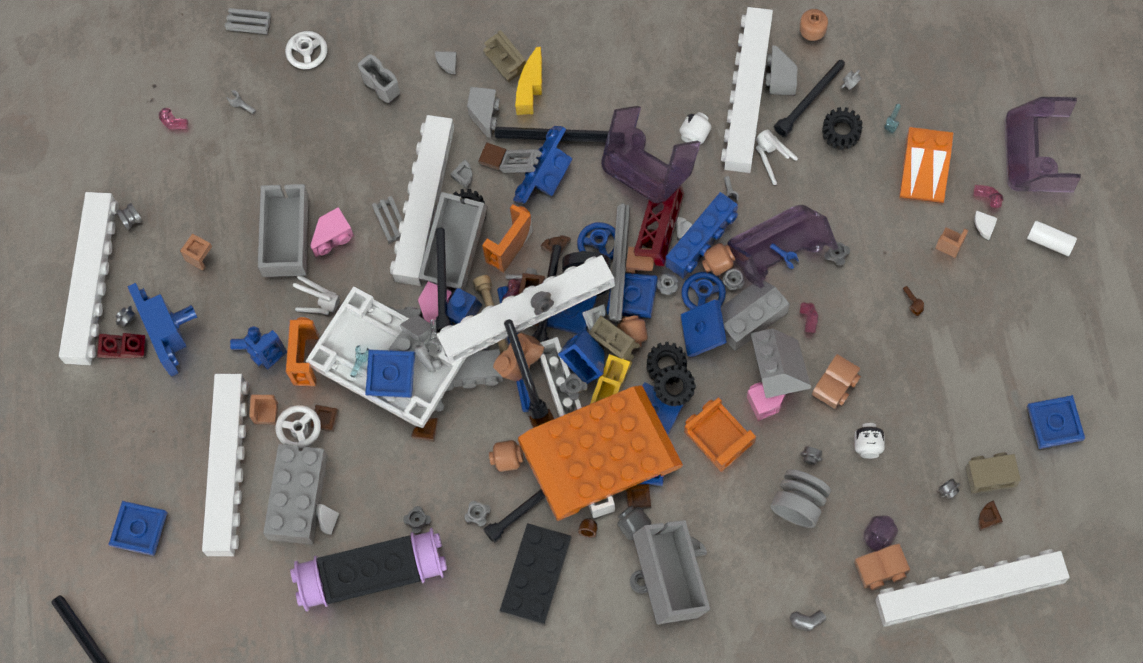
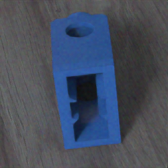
M457 288L447 304V316L450 317L452 322L458 324L467 316L477 315L482 307V303L477 297Z
M582 330L570 338L558 353L559 357L582 382L588 384L603 375L605 352L586 330Z

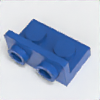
M273 330L261 336L256 345L248 337L244 339L247 344L245 349L251 355L250 358L256 365L260 366L262 364L267 370L287 353L279 336Z

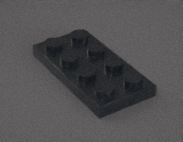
M527 523L500 607V613L545 626L570 546L571 535Z

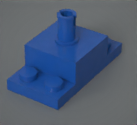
M136 283L127 286L161 364L171 377L178 374L176 366L179 365V361L175 352L187 347L179 325L198 318L193 306L189 305V307L173 313L161 294L150 298L145 289L140 290Z

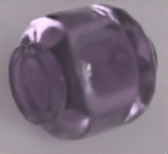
M886 515L874 516L866 526L863 536L866 544L871 549L879 551L892 545L898 534V528L891 517Z

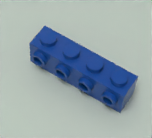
M720 192L666 256V267L682 279L688 273L693 272L699 259L702 256L704 257V253L715 240L718 241L725 232L724 229L736 220L738 204Z

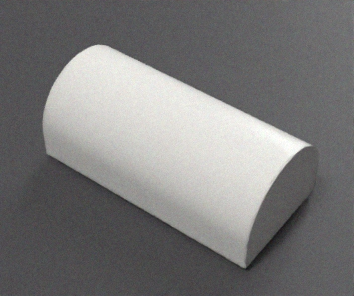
M1035 221L1027 239L1069 257L1077 237Z

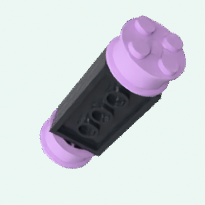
M430 528V532L414 535L411 532V535L319 558L314 556V560L299 563L298 560L294 561V569H290L292 581L293 583L297 582L299 590L296 592L298 606L303 605L307 612L309 607L324 604L327 607L331 603L420 581L425 583V579L440 575L441 578H444L443 571L447 570L445 556L440 557L438 548L442 547L439 533L435 534L433 528Z

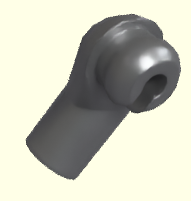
M818 610L811 616L800 614L797 611L790 615L792 625L797 629L811 631L826 620V616L821 610Z

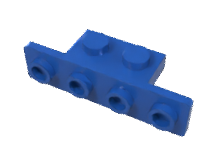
M553 126L547 132L543 146L538 149L542 153L540 157H536L538 164L533 165L536 169L534 172H525L526 177L522 184L516 188L513 201L525 204L534 187L548 196H553L573 159L557 148L566 128L563 126Z

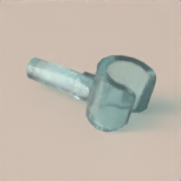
M896 104L893 113L887 118L884 128L891 133H894L900 124L895 120L901 108L900 104Z
M360 345L355 348L356 361L350 374L351 377L355 378L360 365L368 361L369 348L364 353H360Z

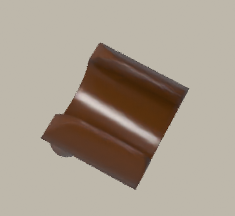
M905 286L903 290L912 302L909 309L915 316H919L924 311V302L919 298L917 299L908 286Z

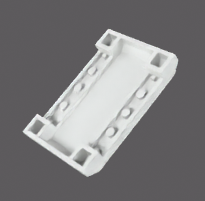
M353 286L305 362L310 363L311 367L320 374L409 423L423 428L466 358L450 364L438 340L437 333L432 331L425 340L424 345L431 359L435 357L440 359L442 368L437 369L436 372H430L415 354L412 398L366 396L369 349L389 350V347L402 331L400 324L409 318L373 299V296Z

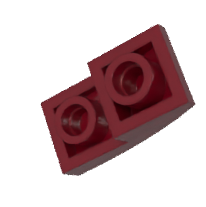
M99 333L97 357L142 358L144 357L145 335L123 333L120 336Z

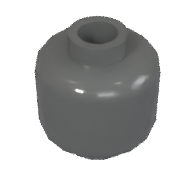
M630 506L618 516L620 520L617 523L628 540H634L633 534L644 525L652 524L650 518L641 507L634 508L633 506Z

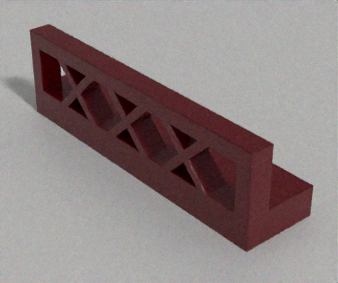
M654 180L635 245V256L652 257L656 266L665 265L666 256L684 198V191L680 181ZM659 187L669 188L668 192L661 197L658 194ZM662 204L664 206L663 210L655 215L652 212L653 208ZM657 222L658 228L649 233L647 230L648 226ZM649 240L653 242L652 250L642 249L644 243Z

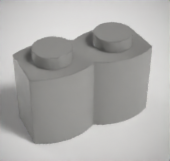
M369 54L358 63L363 82L368 87L375 89L380 99L390 103L400 94L395 75L388 69L383 68L382 63L375 56Z

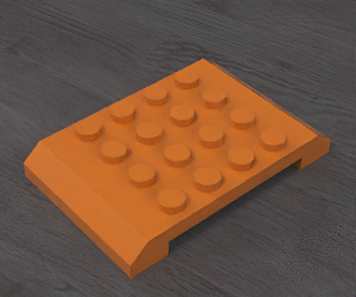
M642 385L630 387L534 427L518 437V442L557 521L578 513L579 509L658 475L664 476L683 466Z

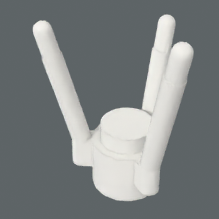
M767 129L756 137V141L759 144L756 149L762 157L773 185H777L764 151L769 153L777 149L787 159L791 157L797 161L798 158Z
M297 276L299 280L320 292L297 283H293V287L319 297L318 305L321 308L296 307L295 311L322 313L325 315L336 311L340 300L339 295L303 276Z

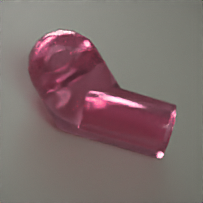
M163 108L159 112L160 121L168 129H188L187 118L176 119L169 108Z
M975 184L973 195L988 197L991 199V207L1000 208L1002 206V201H1004L1003 195L994 187Z
M511 279L508 282L509 290L502 300L509 296L515 297L519 295L520 280Z
M802 302L800 313L807 315L804 332L816 333L818 322L816 308L811 302L809 304Z

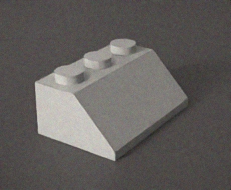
M762 279L757 280L721 306L726 341L734 351L738 350L752 340L751 333L767 329L786 315L790 303L775 286Z
M773 328L751 333L766 398L811 389L797 339Z

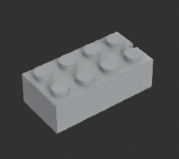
M305 184L285 185L288 198H285L281 185L261 186L258 269L262 277L307 276L309 194Z
M441 192L420 268L419 279L437 284L436 229L442 227L445 229L446 287L460 288L465 291L488 208L485 203L467 198L464 200L459 196Z
M278 444L263 532L268 540L314 545L318 520L316 508L317 504L321 502L328 458L324 449L303 447V451H301L299 446Z
M686 521L667 522L665 525L663 523L644 525L634 533L633 538L657 625L696 619L710 611Z

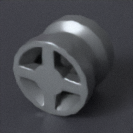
M132 203L128 204L124 210L119 209L116 211L127 230L134 223L142 222Z

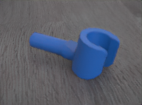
M774 243L771 244L770 248L784 258L787 267L794 269L790 260L795 259L799 262L797 254L795 252L783 251Z

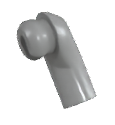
M423 342L414 344L413 348L419 361L430 372H436L437 369L442 368L440 359L438 357L431 359Z

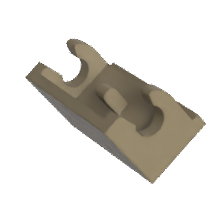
M502 30L498 31L497 34L484 43L486 46L483 49L484 54L507 82H510L522 73L526 60Z
M601 315L589 332L594 339L618 357L630 362L635 357L631 353L632 350L640 348V344Z

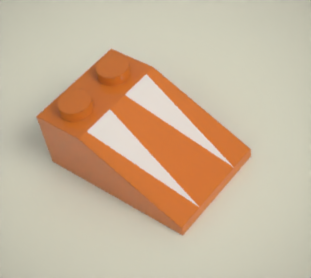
M909 127L901 179V198L944 203L953 132Z

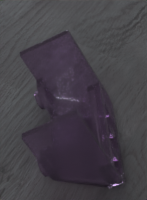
M1039 97L1008 111L1005 117L1007 184L1011 189L1015 191L1041 192L1075 191L1081 179V174L1058 173V165L1054 159L1039 157L1038 118H1049L1050 116L1070 117L1076 105L1077 97Z
M632 106L614 109L601 160L603 170L654 203L666 201L691 176L701 142L697 140L674 145L668 165L644 150L646 144L645 134L636 127L641 107Z
M806 205L791 207L731 238L727 242L748 281L760 289L764 287L762 281L768 274L767 268L784 259L770 248L772 243L783 251L795 253L803 249L816 253L821 251L825 245L834 250L838 249L827 217Z

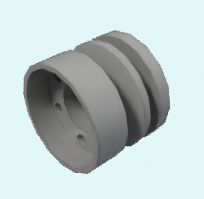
M789 469L784 475L785 480H782L780 484L784 491H777L770 508L777 515L794 524L813 528L821 514V510L817 506L825 505L826 498H828L831 489L826 483L815 476L799 470Z

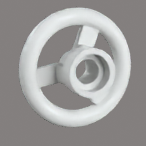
M303 31L289 39L285 54L293 66L299 69H311L321 64L325 59L327 44L318 33ZM320 45V55L311 62L310 55L313 49ZM292 49L304 56L305 63L294 59Z
M303 405L287 408L280 414L276 422V435L280 442L284 445L299 446L300 449L308 447L315 442L321 430V422L317 413ZM292 413H306L300 420L294 422L284 421ZM312 419L314 430L311 436L306 439L310 432L307 423ZM297 426H302L301 430H295ZM282 428L290 429L292 436L299 442L288 440L283 434Z

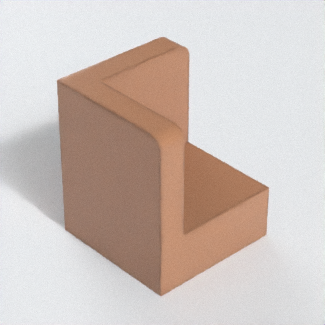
M946 227L935 249L956 258L969 230L964 228L962 234Z
M192 233L180 252L186 262L203 271L205 269L203 259L212 248V245Z
M628 247L626 273L635 274L636 270H653L654 261L652 257L635 256V247Z
M251 395L249 416L253 423L276 425L278 402L275 396Z

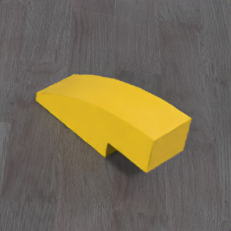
M541 47L535 48L522 70L516 91L515 107L517 115L534 114V95H542Z
M609 354L603 375L599 377L590 404L621 392L632 362Z

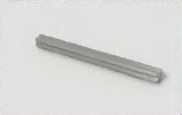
M624 203L617 206L612 267L615 286L611 288L609 321L614 323L622 320L630 216V206Z

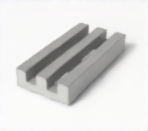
M229 8L227 23H225L226 30L260 34L268 33L271 19L270 12ZM232 22H241L251 25L233 24ZM253 24H260V25H264V27H262V26H252V25H253Z
M537 149L507 150L499 169L503 173L534 172L536 168L533 165L538 164L536 157H540L542 153Z
M392 196L388 197L385 201L384 199L380 200L378 204H372L388 243L400 239L401 234H399L387 205H391L399 224L403 221ZM379 208H383L395 236H390Z

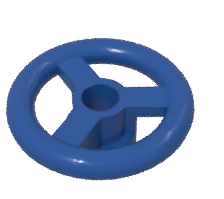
M603 222L587 225L578 236L577 246L579 252L586 251L584 245H591L612 260L614 248L608 254L605 245L611 234L615 242V228ZM594 230L590 238L585 237L590 231ZM598 239L602 240L601 243H597L595 241Z
M698 272L686 279L682 286L681 295L685 305L692 310L705 304L706 299L711 294L719 292L718 300L721 306L726 297V289L721 279L709 272ZM689 287L694 289L699 297L697 306L689 299ZM705 289L707 293H701L700 290Z

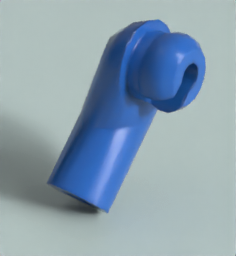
M253 326L248 329V334L245 338L248 337L256 345L261 337V333L258 327ZM244 339L230 340L231 350H246L247 344Z

